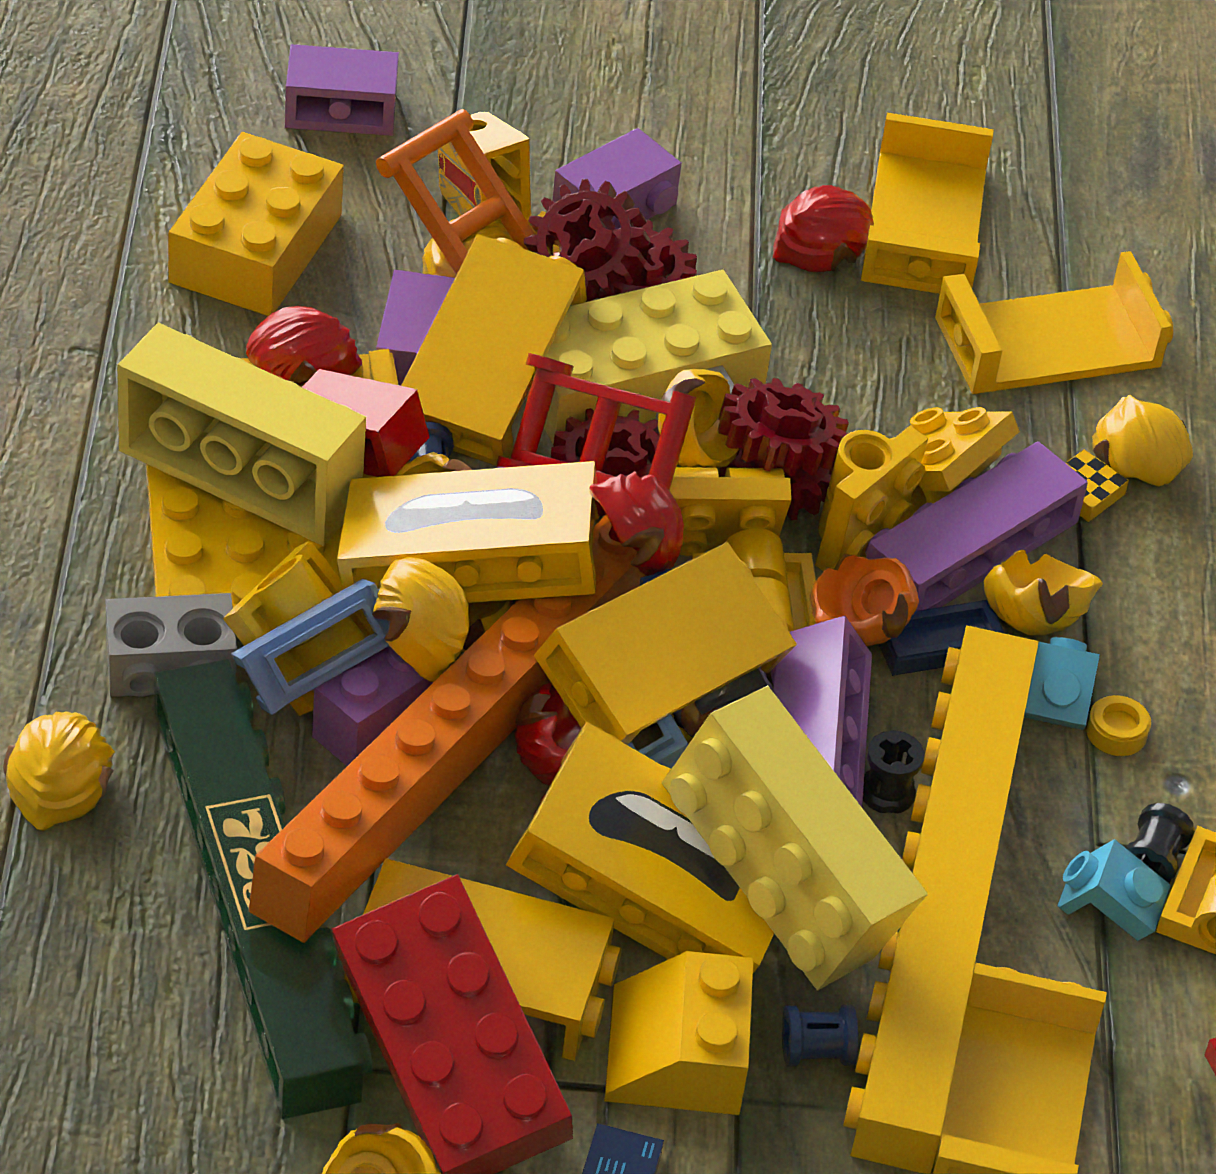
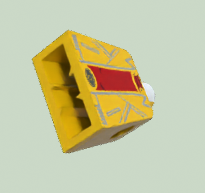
M489 112L472 114L471 117L474 125L469 130L528 222L531 216L529 138ZM451 142L437 149L439 187L442 195L457 214L461 216L487 200Z

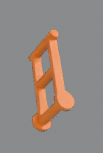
M464 109L458 110L376 160L377 169L383 177L390 178L393 176L456 275L468 253L462 241L494 221L500 219L513 241L525 250L528 249L524 244V238L536 235L469 130L474 125L473 119ZM451 142L487 199L451 222H448L412 165ZM553 252V256H559V252Z

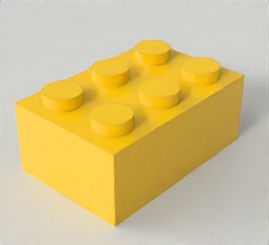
M241 132L168 232V283L266 316L276 312L342 215L344 165L262 137Z

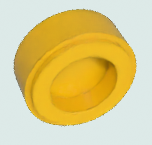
M1120 695L1106 696L1096 701L1091 708L1086 726L1087 736L1096 748L1114 756L1133 755L1139 752L1146 744L1151 728V717L1146 708L1132 698Z

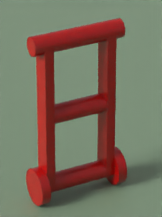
M528 353L525 364L536 368L511 457L509 459L498 456L495 467L508 468L566 463L536 454L555 388L559 386L598 397L580 458V462H595L597 484L605 482L610 477H616L602 473V469L621 404L666 415L649 475H654L657 481L670 491L697 397L673 391L670 402L571 377L573 365Z

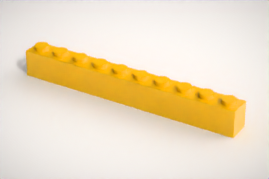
M966 625L961 649L948 648L941 683L952 685L951 694L939 691L931 728L943 730L941 739L928 738L921 774L933 776L931 786L918 784L910 820L923 824L921 833L908 831L902 856L903 862L912 871L928 895L902 924L899 932L892 936L881 951L878 968L890 971L888 983L875 980L866 1019L879 1022L877 1036L863 1033L855 1073L868 1075L865 1089L852 1086L843 1127L856 1129L851 1157L923 1174H931L942 1133L1039 641Z

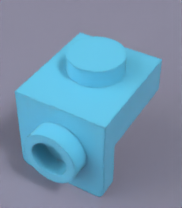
M1053 637L1050 640V644L1039 642L1024 718L1084 730L1100 654L1086 652L1087 645L1085 643L1069 638Z
M1114 839L1091 853L1089 851L1079 853L1069 863L1063 874V881L1066 884L1058 907L1069 915L1083 906L1092 903L1138 941L1155 932L1171 885Z

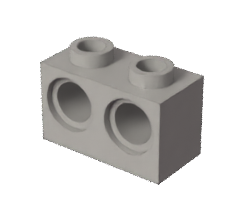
M231 593L105 599L110 697H144L158 694L211 693L236 690L237 664L231 653L237 650L236 636L223 619L233 609Z

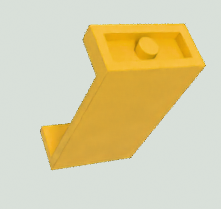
M887 112L871 208L874 225H870L861 281L940 294L943 276L965 274L971 288L973 287L980 251L978 234L985 175L994 129Z
M480 234L476 235L401 385L417 389L426 422L439 423L451 431L454 441L453 451L495 466L498 456L510 459L514 447L511 426L532 385L536 368L525 364L528 353L545 357L570 305L586 302L584 269L577 267L568 259L560 256L546 257L525 250L518 243L506 238L495 240Z
M1131 251L1120 253L1113 285L980 304L965 274L943 276L935 315L937 323L972 394L1159 368L1162 366L1167 343H1170L1173 338L1172 318L1169 312L1163 310L1153 293L1149 275L1141 271Z
M726 542L556 628L533 656L581 728L588 722L600 730L616 736L624 744L628 745L644 728L760 666L761 670L765 673L772 671L797 643L789 633L788 626L783 617L774 611L755 583L750 568L739 559L730 544Z
M385 858L363 915L447 879L452 875ZM460 878L524 1014L565 1025L562 1058L575 1061L583 1035L595 1038L599 1028L605 999L597 997L600 985L612 986L618 970L622 948L611 945L615 918ZM345 973L343 999L359 1003Z
M975 963L942 1133L932 1174H1078L1079 1165L1075 1164L1095 1035L1105 1005L1107 992L1086 988L1074 982H1060L1024 974L1007 967H993Z

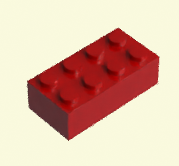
M458 874L332 928L337 956L416 1130L432 1151L437 1168L441 1174H496L573 1139L572 1114Z

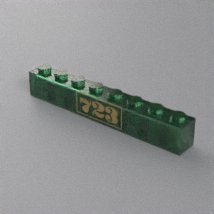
M229 659L154 672L155 717L281 1119L361 1103L363 1074L372 1072V1057L364 1032L354 1034L350 1019L354 1018V1004L349 984L346 979L336 980L332 968L336 966V950L329 927L318 928L303 943L249 912L255 855L285 827L281 815H285L286 806L280 779L278 777L269 778L265 768L269 766V751L265 734L262 729L253 730L250 720L253 719V703L248 684L246 682L237 683Z

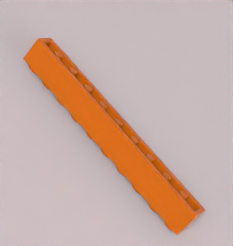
M607 515L594 526L592 551L596 574L595 594L519 599L255 855L249 904L250 913L305 943L377 870L385 858H388L517 727L515 722L523 702L529 698L532 692L538 691L543 684L551 683L533 655L554 630L639 587L640 578L646 576L640 572L638 567L631 565V561L637 554V551L632 547H623L620 542L610 539L608 533L612 525Z

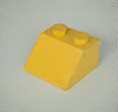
M686 951L614 984L604 1101L739 1115L749 1063L754 958Z

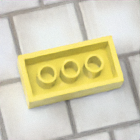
M724 269L572 305L569 307L545 357L573 365L571 377L661 400L670 382L683 370L709 369L723 365L734 385L738 383L748 388L750 379L753 378L766 384L772 343ZM556 386L544 425V430L551 442H554L556 430L565 431L566 419L570 416L584 422L586 409L592 408L595 410L598 397ZM529 389V391H528V393H527V395H526V399H528V395H529L530 389ZM621 404L619 416L627 417L635 409L639 410V421L644 424L656 419L657 412Z
M159 322L117 364L120 452L322 546H325L343 525L351 479L363 478L366 416Z
M768 685L710 713L662 782L671 795L675 806L687 816L708 844L714 858L726 868L747 896L753 910L765 920L788 951L792 962L804 972L817 991L873 960L928 895L920 882Z

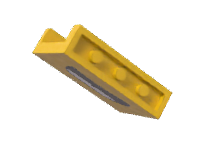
M595 462L351 479L337 556L342 590L361 579L374 582L377 588L380 589V581L393 561L412 557L424 559L442 568L454 577L465 592L468 603L595 594L596 574L592 545L594 520H597L600 516L597 514L594 498L589 492V486L597 484Z
M586 722L566 752L558 773L529 827L515 846L506 866L582 910L615 918L614 928L666 959L673 958L686 951L754 958V973L760 966L774 932L765 920L753 910L747 896L726 868L714 858L708 844L687 816L673 803L671 795L662 784L671 768L660 765L624 744L616 736L606 733Z

